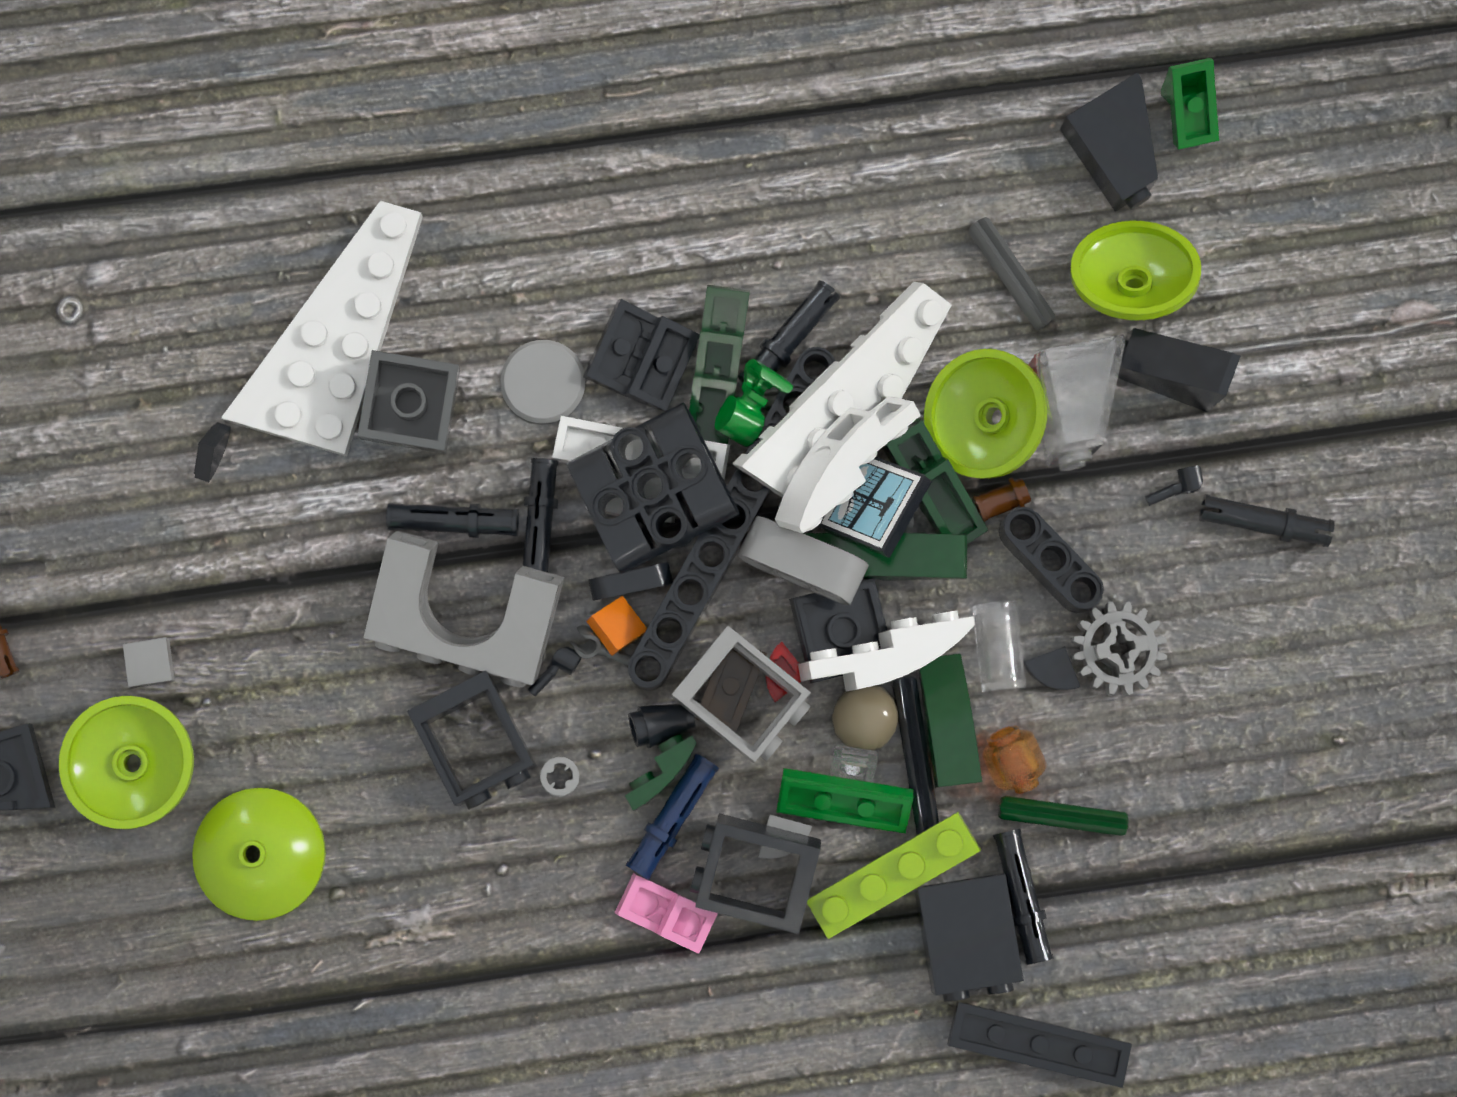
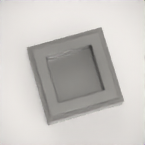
M164 637L123 644L129 688L175 681L169 638Z

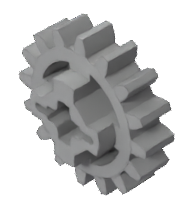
M1113 601L1105 604L1104 615L1097 608L1089 611L1092 623L1084 620L1079 621L1077 627L1083 632V636H1074L1070 642L1080 646V652L1071 656V661L1083 662L1084 667L1079 670L1078 676L1083 677L1090 674L1093 677L1090 688L1094 690L1103 683L1106 685L1105 690L1108 696L1114 695L1118 687H1121L1124 696L1133 694V683L1141 690L1149 687L1145 676L1148 675L1154 678L1160 676L1161 672L1154 664L1155 662L1167 660V655L1158 651V646L1167 642V639L1163 636L1155 637L1153 632L1158 628L1160 622L1157 620L1148 624L1144 620L1148 612L1145 608L1136 614L1131 613V602L1123 603L1120 611H1117ZM1125 622L1136 627L1142 636H1136L1127 630ZM1104 624V628H1102L1103 638L1099 644L1091 646L1095 631ZM1116 638L1118 644H1126L1128 652L1122 654L1121 658L1118 653L1111 654L1110 646L1116 643ZM1146 652L1143 665L1134 674V661L1140 653ZM1100 661L1111 668L1113 676L1100 670L1095 662Z

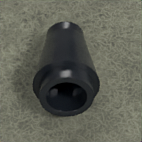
M681 704L638 706L637 711L628 713L631 734L637 747L646 745L647 748H651L696 726L694 715Z

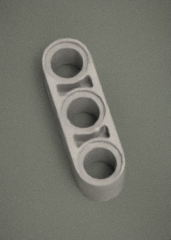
M760 516L755 517L737 554V557L753 567L848 606L851 605L869 567L867 562L849 552L803 533L779 527L777 522Z

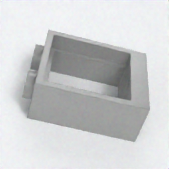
M727 626L672 693L671 697L754 763L759 757L767 761L783 741L777 734L787 722L795 726L810 708L805 699L811 692L731 627ZM732 649L737 651L792 696L753 746L748 744L693 699Z

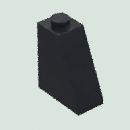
M1135 73L1067 115L1060 128L1115 212L1126 205L1132 210L1143 204L1152 196L1150 190L1158 180L1143 83L1139 74Z
M1133 328L1125 339L1121 337L1117 339L1110 361L1116 363L1112 373L1113 377L1208 412L1226 397L1241 356L1232 352Z

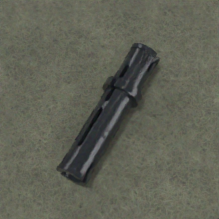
M819 280L814 289L775 335L761 343V351L754 359L775 372L782 366L786 368L791 362V354L829 309L840 299L838 293L831 294L835 289L826 282ZM744 371L738 375L741 382H744Z
M531 458L529 496L524 497V506L528 507L523 566L548 572L553 509H558V499H554L559 461Z
M1205 494L1201 505L1219 509L1218 512L1200 509L1199 521L1202 522L1207 521L1277 535L1279 540L1284 542L1296 539L1329 547L1332 541V536L1315 533L1316 529L1334 532L1335 523L1331 519L1325 520L1299 515L1296 509L1286 508L1285 511L1218 498L1209 494Z
M388 503L386 526L387 530L468 533V536L471 538H479L480 534L518 536L519 509L481 508L480 504L473 503L470 504V507Z
M1021 829L995 834L993 837L996 841L1003 872L1006 875L1008 892L1015 915L1013 917L1014 926L1018 927L1026 958L1025 963L1030 965L1054 959L1043 920L1047 919L1045 910H1040L1021 837Z

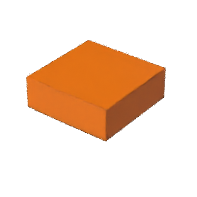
M623 595L593 614L586 621L611 656L643 636L647 630V627Z

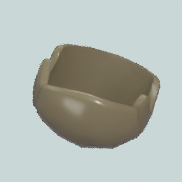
M875 685L847 692L845 690L838 698L831 718L835 735L847 748L860 752H870L881 749L888 743L896 731L899 715L895 698L884 687Z

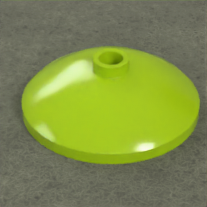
M1122 221L1103 226L1087 235L1078 244L1073 253L1070 273L1072 284L1077 294L1095 310L1124 320H1149L1171 314L1190 301L1200 284L1201 260L1192 243L1182 234L1167 226L1148 221Z
M996 349L973 350L953 359L936 376L926 398L924 424L942 456L949 460L955 472L978 479L997 478L1018 469L1036 451L1046 428L1048 414L1047 399L1045 398V391L1039 377L1022 359L1008 352ZM996 410H1000L1001 420L994 424L992 415Z
M137 696L112 697L100 701L85 710L67 731L59 755L60 780L69 801L87 819L114 829L144 827L157 822L169 814L184 797L190 785L194 768L192 743L187 730L179 718L158 702ZM137 755L140 758L141 765L138 770L132 772L129 770L127 763L131 756Z
M251 788L227 796L206 814L194 839L192 857L195 876L200 888L215 906L234 917L259 921L283 916L307 900L322 876L326 849L324 836L317 819L300 800L275 789ZM253 845L260 850V858L255 863L250 862L246 857L247 849Z

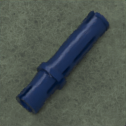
M698 754L694 755L688 769L679 780L660 813L652 824L648 822L644 828L647 833L625 866L647 880L651 878L656 866L668 848H673L677 843L676 835L704 793L705 788L719 770V767Z

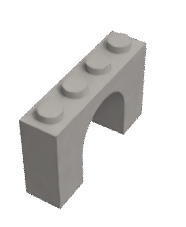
M396 531L388 537L363 638L375 641L374 645L385 651L399 652L400 649L415 652L417 653L416 657L424 662L440 664L443 660L459 665L458 669L467 674L478 675L487 671L489 674L500 676V681L510 686L525 687L526 684L533 685L540 674L564 577L522 566L515 574L501 626L492 633L480 637L459 636L445 629L436 620L428 602V584L439 542Z

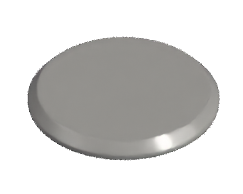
M535 340L518 347L506 360L500 378L501 392L508 407L520 418L538 424L553 423L559 421L561 416L567 417L579 405L585 391L586 380L583 378L585 372L579 358L565 345L551 340Z

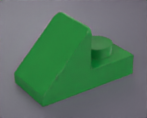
M1207 58L1169 67L1161 88V96L1170 104L1173 144L1179 150L1219 141L1214 60Z

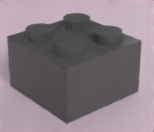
M372 350L358 437L365 441L447 454L460 375L459 365Z

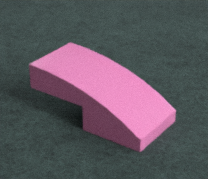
M633 873L615 911V914L651 930L698 954L718 913L696 908V902Z

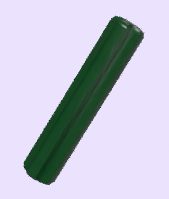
M1011 796L1001 797L998 808V816L1002 820L1118 836L1126 835L1129 824L1128 814L1125 812Z

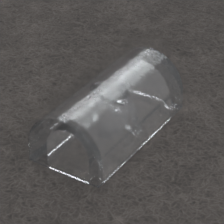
M1017 601L991 602L973 606L982 693L1027 688Z

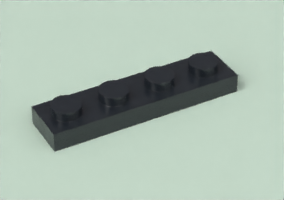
M959 1001L956 1002L947 1045L950 1047L1123 1088L1132 1047V1044L1129 1042Z

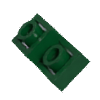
M680 733L658 746L661 754L654 759L660 767L662 774L655 777L652 771H649L629 783L632 791L626 794L625 797L633 811L638 810L660 794L681 772L697 745L693 736L684 740Z

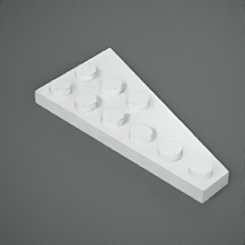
M383 201L377 204L221 419L229 423L347 457L362 411L372 350L381 351L423 218L421 212Z
M913 282L880 315V321L867 335H860L850 345L852 350L840 362L834 361L789 406V413L775 427L769 426L759 436L761 441L748 454L742 453L732 464L783 498L792 477L816 441L850 407L871 411L888 396L902 399L952 305L926 284Z

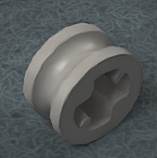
M566 757L550 759L541 769L540 781L542 787L548 794L554 797H564L571 794L579 783L577 766ZM564 765L566 766L565 772L569 769L572 772L573 778L565 782L564 789H555V782L550 785L547 781V775L554 773V766Z

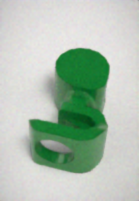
M756 359L749 360L744 367V382L742 385L744 394L742 397L737 398L732 395L727 397L716 416L715 430L743 447L750 446L760 435L765 423V416L760 411L768 402L764 397L765 391L775 387L787 394L792 391L793 385L786 378Z

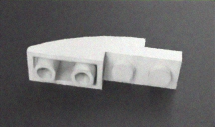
M888 396L871 411L850 407L834 421L816 441L792 477L775 517L778 526L804 533L817 527L821 523L822 517L835 506L847 502L853 496V491L866 481L859 466L871 462L877 456V451L889 441L905 434L908 426L921 416L914 401Z
M950 611L932 615L933 623L918 625L916 617L891 621L892 630L878 633L880 650L877 641L853 645V654L837 657L836 648L811 652V661L798 664L801 681L843 675L847 692L883 684L903 677L924 667L958 643L975 625L974 617L959 619L958 611Z

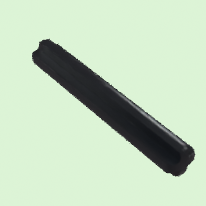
M902 677L893 681V690L899 715L898 721L909 789H914L912 809L916 834L918 835L939 823V816L917 680L915 677Z

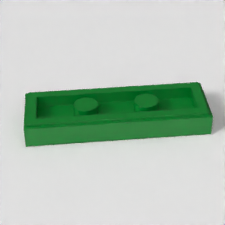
M783 768L776 813L906 834L914 789Z

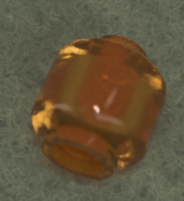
M1017 725L1002 728L987 738L988 744L984 748L982 755L996 787L1003 790L1014 789L1016 794H1022L1039 785L1038 778L1045 772L1047 763L1035 735L1031 731L1020 730Z

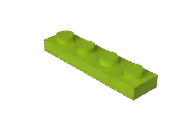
M958 811L808 898L807 904L826 937L830 939L975 855L981 849Z

